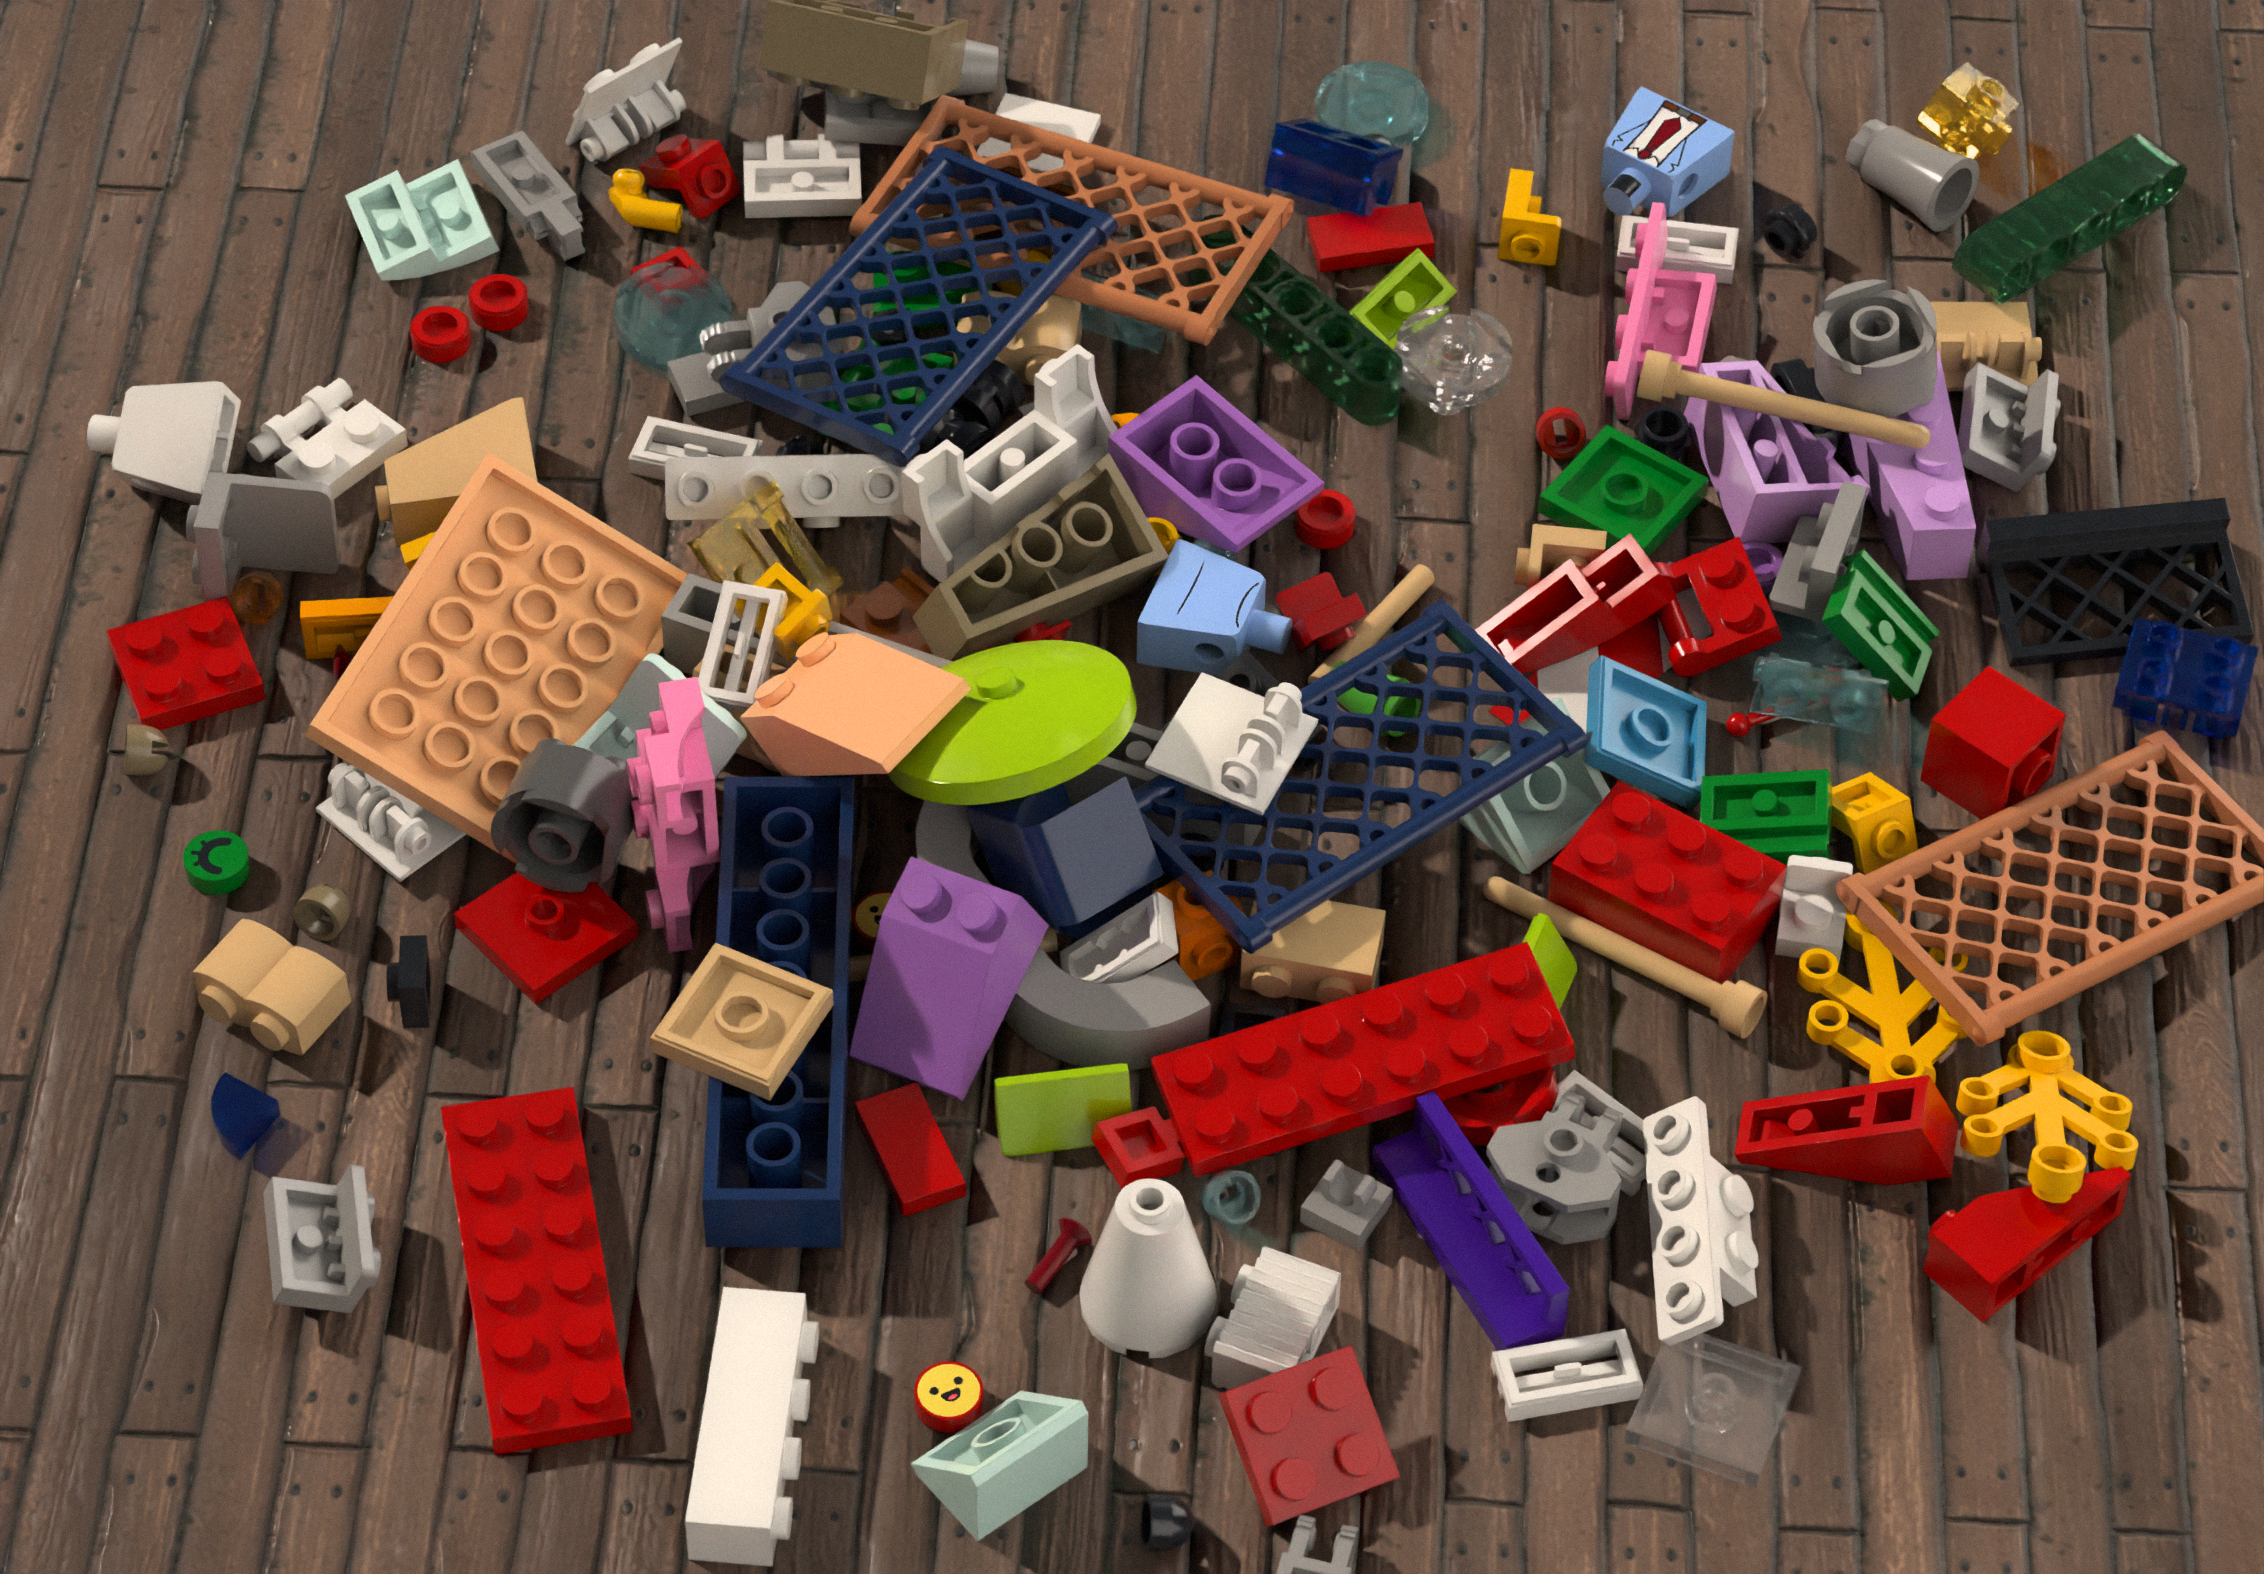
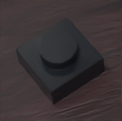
M427 935L400 936L399 962L387 963L388 1002L400 1003L403 1028H430L432 972Z

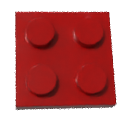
M227 596L106 630L111 652L140 725L155 727L160 731L265 700L262 680Z
M1352 1345L1218 1394L1266 1527L1400 1477Z

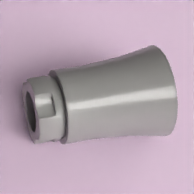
M1871 119L1862 125L1858 134L1851 139L1846 152L1845 160L1850 163V169L1861 175L1864 182L1887 194L1907 208L1935 232L1946 230L1963 215L1974 197L1979 182L1980 168L1975 159L1942 149L1917 138L1898 126H1888L1878 119Z

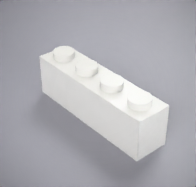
M723 1287L685 1519L688 1560L773 1567L777 1539L789 1540L793 1499L792 1497H783L786 1479L798 1480L802 1441L801 1438L792 1437L795 1421H807L810 1402V1380L801 1379L803 1363L816 1362L819 1340V1323L807 1321L806 1293Z

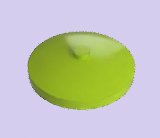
M1038 640L1013 643L980 651L951 662L940 669L964 678L971 687V690L887 774L897 787L916 798L951 805H977L1008 801L1055 787L1099 763L1128 734L1135 720L1137 710L1136 698L1128 670L1116 656L1106 650L1086 643L1064 640Z

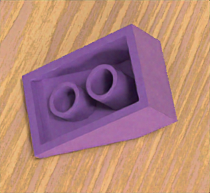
M1197 375L1108 436L1107 453H1110L1147 518L1157 517L1171 522L1179 532L1234 553L1240 551L1324 490L1325 482Z
M911 856L881 916L849 1056L860 1063L907 1081L917 1082L918 1085L963 1101L1049 925L1022 896Z

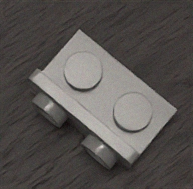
M1843 481L1835 504L1824 502L1819 518L1809 515H1801L1799 517L1769 597V607L1771 609L1823 623L1821 620L1837 577L1845 574L1847 570L1843 561L1846 556L1854 553L1859 539L1867 487Z

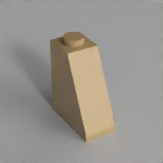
M523 397L509 399L384 460L387 485L375 486L380 523L392 522L396 546L438 530L488 452L537 482Z

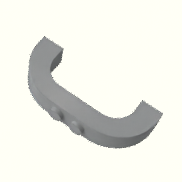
M925 800L916 826V858L990 884L975 864L976 859L983 851L967 814L968 805L940 804ZM1039 946L1003 1019L1027 1043L1053 1058L1081 1067L1127 1063L1129 1070L1152 1067V1057L1207 1041L1209 1037L1211 1004L1175 959L1135 979L1120 983L1102 984L1084 981L1064 972L1053 963Z

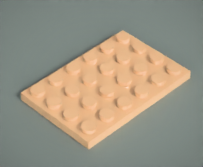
M488 452L310 723L304 736L499 853L491 836L492 820L523 758L535 749L539 741L546 738L558 739L566 745L573 746L609 709L639 663L650 653H660L663 648L661 616L688 574ZM504 848L501 855L517 864L518 860Z

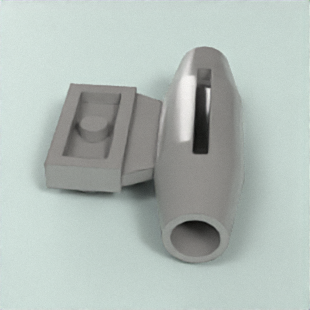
M966 39L959 88L944 95L952 97L994 93L998 76V47ZM766 70V76L777 78L778 73ZM812 81L810 87L826 90L824 100V140L906 147L939 99L937 97L922 105L920 104L918 110H903L886 105L885 96L866 92L864 98H849L833 94L830 84ZM941 130V135L938 137V139H937L936 141L941 140V138H942V130Z

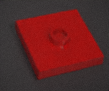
M516 872L454 912L456 928L535 1005L638 937L637 922L595 882L588 883L585 890L581 892H560L539 886Z

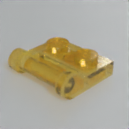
M775 480L755 490L742 503L686 543L712 581L723 584L724 580L753 585L776 561L785 568L753 522V520L762 515L807 581L804 585L811 592L818 588L826 596H829L844 583V580L834 566L827 568L781 501L785 494Z

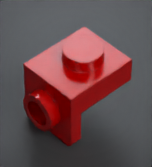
M676 135L658 144L655 148L656 155L638 166L640 172L644 175L647 187L680 190L694 218L703 219L741 192L739 182L720 141L687 138L686 135Z
M1329 572L1318 574L1278 593L1274 597V603L1280 615L1292 619L1290 636L1299 653L1319 644L1324 653L1356 637L1353 628L1367 616L1357 592L1343 599Z

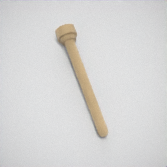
M1650 349L1647 350L1637 389V397L1661 402L1663 397L1674 399L1677 393L1915 449L1924 448L1930 441L1929 430L1920 424L1682 370L1683 363L1671 361V354Z
M1490 877L1483 885V894L1489 901L1530 921L1533 920L1534 916L1537 917L1538 913L1548 915L1561 936L1709 1007L1710 1015L1718 1019V1026L1743 1039L1748 1037L1763 1014L1767 1002V992L1744 980H1740L1736 984L1727 980L1720 984L1501 877Z

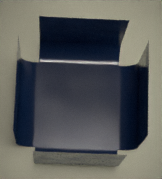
M1126 776L1074 806L1071 805L1063 783L1017 799L989 804L968 805L967 814L996 886L1022 896L1049 925L1048 931L1072 938L1082 937L1151 896L1152 891L1155 889L1144 886L1164 875Z

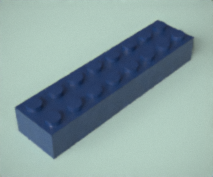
M725 777L716 943L832 989L834 1005L771 1100L709 1076L702 1192L706 1247H842L853 934L852 917L856 846L854 777Z

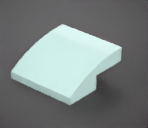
M458 159L408 184H405L398 170L345 195L377 274L382 281L411 279L467 265L500 251L468 176Z

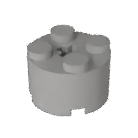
M1871 279L1847 284L1832 292L1823 301L1824 309L1818 317L1815 315L1813 322L1814 370L1817 389L1829 404L1893 417L1908 412L1915 407L1924 406L1933 399L1934 386L1937 380V321L1931 303L1923 294L1908 286L1907 293L1888 289V281Z

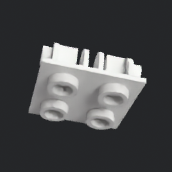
M680 37L661 48L657 43L651 44L638 52L630 61V65L616 73L611 69H607L590 79L583 88L585 93L580 106L573 113L574 121L566 138V144L570 146L582 139L580 147L584 156L591 162L596 159L605 162L627 149L628 146L637 144L639 136L647 138L653 134V131L657 132L680 119V112L686 109L685 100L677 90L669 92L664 84L683 41Z
M1201 672L1147 759L1145 768L1262 816L1318 724V719L1302 713V703L1300 701L1302 694L1293 684L1280 683L1278 687L1270 688L1265 697H1262Z
M340 763L331 770L328 782L332 785V796L316 807V811L399 882L466 835L463 831L353 765L348 766L346 763Z

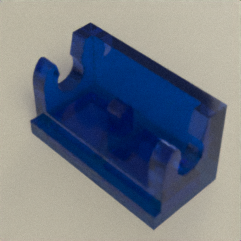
M1305 118L1279 122L1275 126L1264 185L1357 215L1369 216L1372 215L1375 203L1383 206L1388 204L1393 191L1398 162L1402 160L1404 149Z

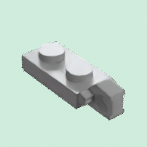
M523 130L470 152L472 168L527 234L530 233L531 237L535 240L547 237L551 248L564 261L585 253L581 239L583 227L579 223L583 219L581 217L582 212L578 208L577 195Z

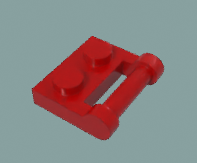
M1739 536L1670 565L1664 562L1654 563L1676 594L1693 587L1713 636L1703 640L1694 638L1677 598L1656 611L1671 646L1668 658L1677 675L1681 677L1694 676L1783 640Z

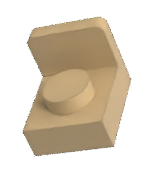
M1533 524L1530 549L1518 547L1514 584L1526 585V591H1528L1570 558L1580 570L1605 552L1607 531Z

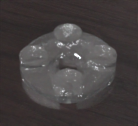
M1434 306L1421 310L1409 317L1398 331L1397 343L1393 352V372L1400 384L1410 394L1422 401L1429 402L1430 408L1438 414H1457L1464 407L1477 405L1493 398L1509 385L1512 372L1511 337L1506 328L1497 319L1483 311L1470 308V315L1467 316L1463 314H1450L1451 306ZM1446 352L1453 357L1458 355L1465 356L1461 360L1454 361L1443 358L1442 353Z

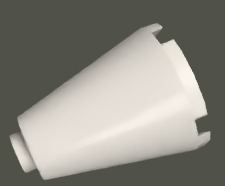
M1137 1180L1128 1184L1120 1191L1081 1282V1315L1091 1334L1112 1351L1126 1355L1127 1348L1136 1351H1149V1358H1165L1192 1346L1207 1332L1211 1323V1317L1216 1304V1288L1183 1197L1174 1186L1162 1180Z

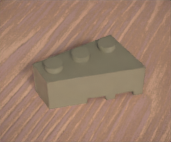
M768 0L758 69L778 73L777 80L779 82L795 86H810L812 81L831 85V92L833 94L849 98H864L866 92L885 96L886 105L903 110H918L920 104L922 105L959 88L969 20L951 18L949 24L941 27L914 21L915 12L897 9L895 17L860 9V3L840 0Z

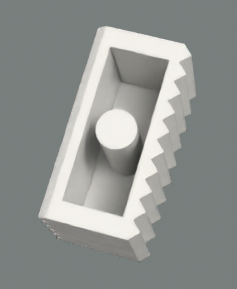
M1264 1246L1260 1257L1257 1258L1255 1267L1244 1264L1236 1277L1231 1293V1303H1234L1235 1306L1231 1310L1229 1319L1218 1316L1210 1329L1205 1345V1355L1212 1357L1211 1382L1217 1388L1225 1387L1227 1390L1313 1359L1339 1306L1341 1273Z

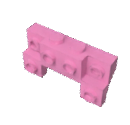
M698 677L658 683L660 710L649 712L650 728L635 730L638 757L626 759L632 797L639 798L631 800L636 839L648 837L654 862L656 889L645 891L649 924L651 930L663 928L668 953L693 949L690 933L693 907L704 886L716 874L715 863L720 862L715 779L702 728V716L705 714V706Z

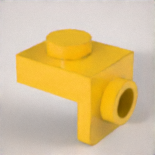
M777 561L753 584L754 586L786 591L788 603L783 621L774 630V636L777 643L776 651L788 662L796 656L797 650L807 640L817 634L829 631L833 615L828 597L818 588L811 592ZM739 598L736 601L734 613L742 620L747 600ZM761 603L754 631L760 637L769 606L767 603Z

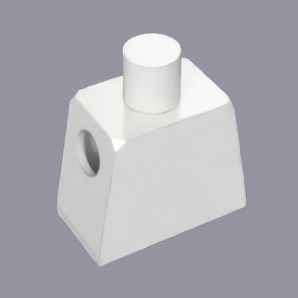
M217 381L132 386L125 393L121 417L97 414L91 417L87 429V444L91 451L113 453L112 470L127 484L199 506L208 472L227 473L241 400L223 382Z

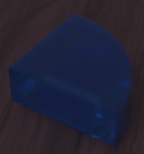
M226 1072L220 1077L213 1091L211 1112L215 1129L223 1147L234 1157L241 1160L281 1115L279 1101Z

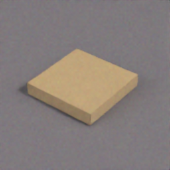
M715 943L651 1035V1052L771 1100L834 1005L833 990Z

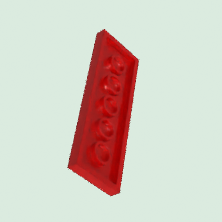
M1527 941L1151 1058L1153 1075L1193 1175L1196 1178L1413 1110L1416 1107V1097L1433 1090L1442 1101L1575 1059V1043Z
M574 1087L441 1107L494 1455L632 1433L628 1396Z

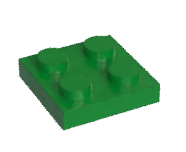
M1606 425L1540 494L1538 512L1564 527L1607 531L1605 546L1607 550L1631 533L1650 557L1707 495L1709 478Z

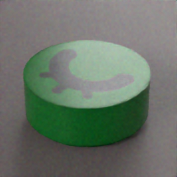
M214 830L202 833L192 839L184 850L183 862L187 880L193 888L202 893L219 895L231 892L239 888L250 874V860L246 843L232 832Z

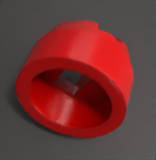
M1554 407L1545 411L1538 420L1536 437L1541 449L1547 455L1557 459H1565L1574 456L1582 449L1586 440V429L1580 416L1575 411L1566 407ZM1562 419L1566 442L1556 443L1553 421Z

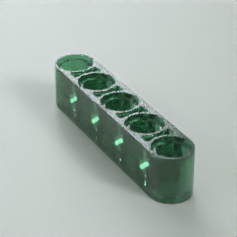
M2134 134L1976 229L1967 236L1957 249L1952 261V268L1954 272L1997 304L2007 303L2166 205L2184 184L2187 176V167L2183 162L2143 134Z
M1208 215L1206 217L1199 219L1197 222H1203L1206 220L1218 218L1223 215ZM1240 226L1243 234L1251 239L1254 234L1245 226ZM1219 231L1200 237L1205 247L1209 249H1217L1237 243L1235 237L1229 231ZM1191 243V255H1195L1198 252ZM1269 248L1227 313L1356 421L1371 426L1391 422L1400 410L1403 375L1401 357L1274 250ZM1238 258L1216 263L1215 266L1221 275L1227 276ZM1197 268L1190 270L1191 280L1195 286L1212 281L1206 269Z

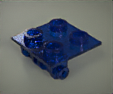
M2136 618L2116 686L2112 707L2124 710L2123 716L2155 722L2158 706L2162 704L2165 706L2160 723L2161 726H2167L2171 707L2183 710L2179 730L2185 731L2189 714L2194 712L2196 715L2191 732L2215 737L2218 740H2222L2223 735L2236 737L2259 647L2241 643L2227 636L2215 637L2182 629L2170 622H2153Z

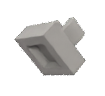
M1334 1160L1302 1204L1300 1223L1359 1251L1391 1207L1393 1189L1376 1181L1369 1175H1364L1344 1165L1339 1160Z

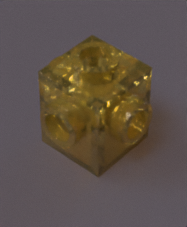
M1966 62L1941 83L1915 124L1937 140L1942 149L1976 160L1985 151L1994 156L2008 141L2015 130L2008 122L2021 103L2010 96L1999 81L1985 76L1970 63Z

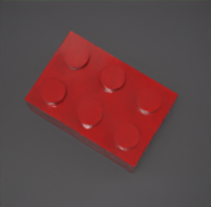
M1618 781L1553 861L1548 900L1713 981L1723 984L1730 979L1779 915L1787 865Z

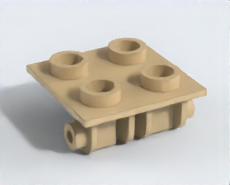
M1930 302L1936 314L1937 350H1939L1947 391H1963L1965 375L1978 362L2028 387L2038 378L2036 361L2041 360L2042 341L2041 337H2032L2027 302Z

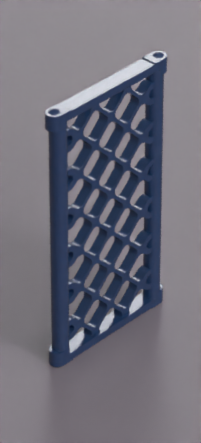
M937 146L923 160V169L741 362H734L719 377V384L730 395L744 401H750L878 456L893 465L905 467L919 452V443L1084 258L1096 245L1105 244L1117 231L1118 224L1113 216L979 163L943 146ZM947 177L953 178L967 185L960 187L953 186ZM975 198H988L992 203L993 209L965 214L959 210L957 202ZM999 198L1019 206L1005 207L1001 205ZM922 203L929 205L945 204L950 207L952 216L925 221L918 217L916 210ZM1036 218L1042 222L1044 228L1043 231L1016 235L1010 231L1008 223ZM1049 218L1070 227L1056 228L1051 225ZM996 225L1000 227L1003 237L997 239L972 241L968 236L967 229ZM944 232H956L960 235L962 243L954 246L932 248L927 244L925 237ZM891 237L896 239L913 238L919 242L921 250L891 255L887 253L883 245ZM1036 246H1048L1055 256L1048 264L1043 262H1023L1017 251ZM1004 252L1010 255L1013 263L1005 267L982 269L979 267L976 257ZM964 259L969 262L972 270L963 274L941 276L937 273L935 264ZM923 266L927 268L930 278L926 280L900 283L895 279L893 271ZM859 271L867 274L882 273L887 277L889 285L859 290L854 287L851 279ZM1014 280L1019 282L1023 289L1016 299L1012 297H992L988 294L986 285ZM974 287L981 296V299L978 301L950 304L947 302L944 292ZM933 294L937 297L940 305L931 309L909 311L905 308L902 299ZM891 301L895 303L898 313L894 315L867 318L863 315L861 306ZM826 306L835 309L850 308L854 311L856 320L835 325H825L821 322L818 315ZM983 315L988 318L992 325L985 334L979 332L962 333L956 329L954 320ZM941 322L947 326L949 335L944 337L920 340L914 336L912 327ZM900 329L904 331L907 342L902 344L878 347L872 343L870 334ZM858 336L864 341L865 349L842 354L831 352L828 345L830 340ZM793 342L799 344L816 343L821 346L823 356L793 361L788 358L785 350ZM942 351H952L959 360L952 370L947 368L930 369L924 366L921 356ZM900 358H910L915 362L917 368L916 371L911 373L887 376L881 372L879 363ZM858 365H868L872 368L875 376L869 380L845 383L839 379L837 370ZM826 372L832 380V385L802 390L797 387L794 378L799 375ZM763 379H783L787 381L790 391ZM909 387H920L927 396L920 406L913 404L896 405L891 402L888 392ZM867 394H877L881 396L884 407L879 409L853 412L848 408L846 399ZM835 401L839 404L842 413L819 403ZM886 423L890 425L894 435L870 425Z
M1440 599L1420 612L1419 619L1300 690L1302 694L1300 700L1302 703V713L1317 718L1318 724L1325 725L1328 728L1324 743L1319 745L1305 744L1298 757L1320 760L1323 763L1322 773L1319 778L1314 780L1285 777L1271 800L1270 807L1265 810L1262 816L1246 809L1234 808L1227 801H1224L1220 806L1189 804L1185 800V789L1190 786L1162 774L1132 790L1159 862L1233 936V939L1247 953L1253 954L1273 941L1272 934L1559 756L1570 757L1588 745V738L1584 730L1568 715L1566 716L1459 616L1455 609L1445 600ZM1445 634L1465 654L1440 651L1436 646V637ZM1404 657L1409 662L1426 666L1428 669L1427 678L1420 684L1393 682L1387 677V667ZM1440 666L1467 668L1473 673L1472 683L1466 688L1438 686L1432 681L1433 672ZM1484 671L1505 692L1479 688L1477 685L1479 674ZM1355 688L1362 693L1375 695L1378 698L1377 709L1371 714L1343 712L1337 708V697ZM1390 696L1420 699L1423 702L1422 714L1417 718L1387 716L1383 713L1384 701ZM1436 700L1462 702L1468 706V716L1465 721L1459 723L1432 720L1428 717L1429 705ZM1483 704L1506 706L1514 711L1513 722L1506 727L1480 725L1473 720L1474 710L1477 706ZM1525 709L1549 733L1543 736L1535 730L1522 728L1519 725L1520 712ZM1342 726L1369 729L1373 732L1372 744L1366 749L1338 747L1333 744L1334 731ZM1384 731L1414 733L1419 737L1418 747L1412 753L1383 751L1378 747L1379 736ZM1430 735L1459 737L1464 741L1463 753L1458 757L1428 755L1423 750L1424 741ZM1476 739L1504 741L1510 746V757L1493 766L1486 761L1471 758L1469 755L1470 744ZM1336 761L1365 764L1369 768L1367 780L1361 784L1333 782L1328 779L1329 766ZM1383 765L1410 768L1414 771L1413 784L1408 788L1378 786L1373 782L1375 769ZM1425 770L1455 772L1460 776L1461 787L1443 798L1436 792L1421 789L1419 787L1420 775ZM1284 792L1312 794L1318 798L1317 809L1311 815L1282 813L1277 810L1278 798ZM1331 796L1357 798L1364 803L1361 817L1353 820L1327 817L1323 814L1324 801ZM1375 801L1405 803L1410 808V819L1392 828L1385 823L1369 819V808ZM1152 809L1156 814L1172 817L1175 820L1172 835L1167 837L1145 813ZM1187 819L1216 821L1221 824L1219 838L1214 842L1184 840L1180 837L1181 825ZM1234 823L1261 825L1267 829L1266 839L1261 846L1257 847L1229 844L1226 841L1227 829ZM1281 827L1309 830L1313 834L1311 847L1305 851L1277 849L1272 846L1273 832ZM1324 832L1354 834L1359 838L1360 849L1343 860L1335 855L1322 853L1317 848L1319 837ZM1186 855L1213 858L1215 860L1213 874L1207 877ZM1227 859L1259 862L1261 864L1260 877L1252 883L1224 880L1220 877L1222 863ZM1275 863L1301 865L1308 870V882L1290 892L1282 886L1269 884L1266 881L1269 866ZM1225 895L1253 898L1257 903V913L1247 918Z

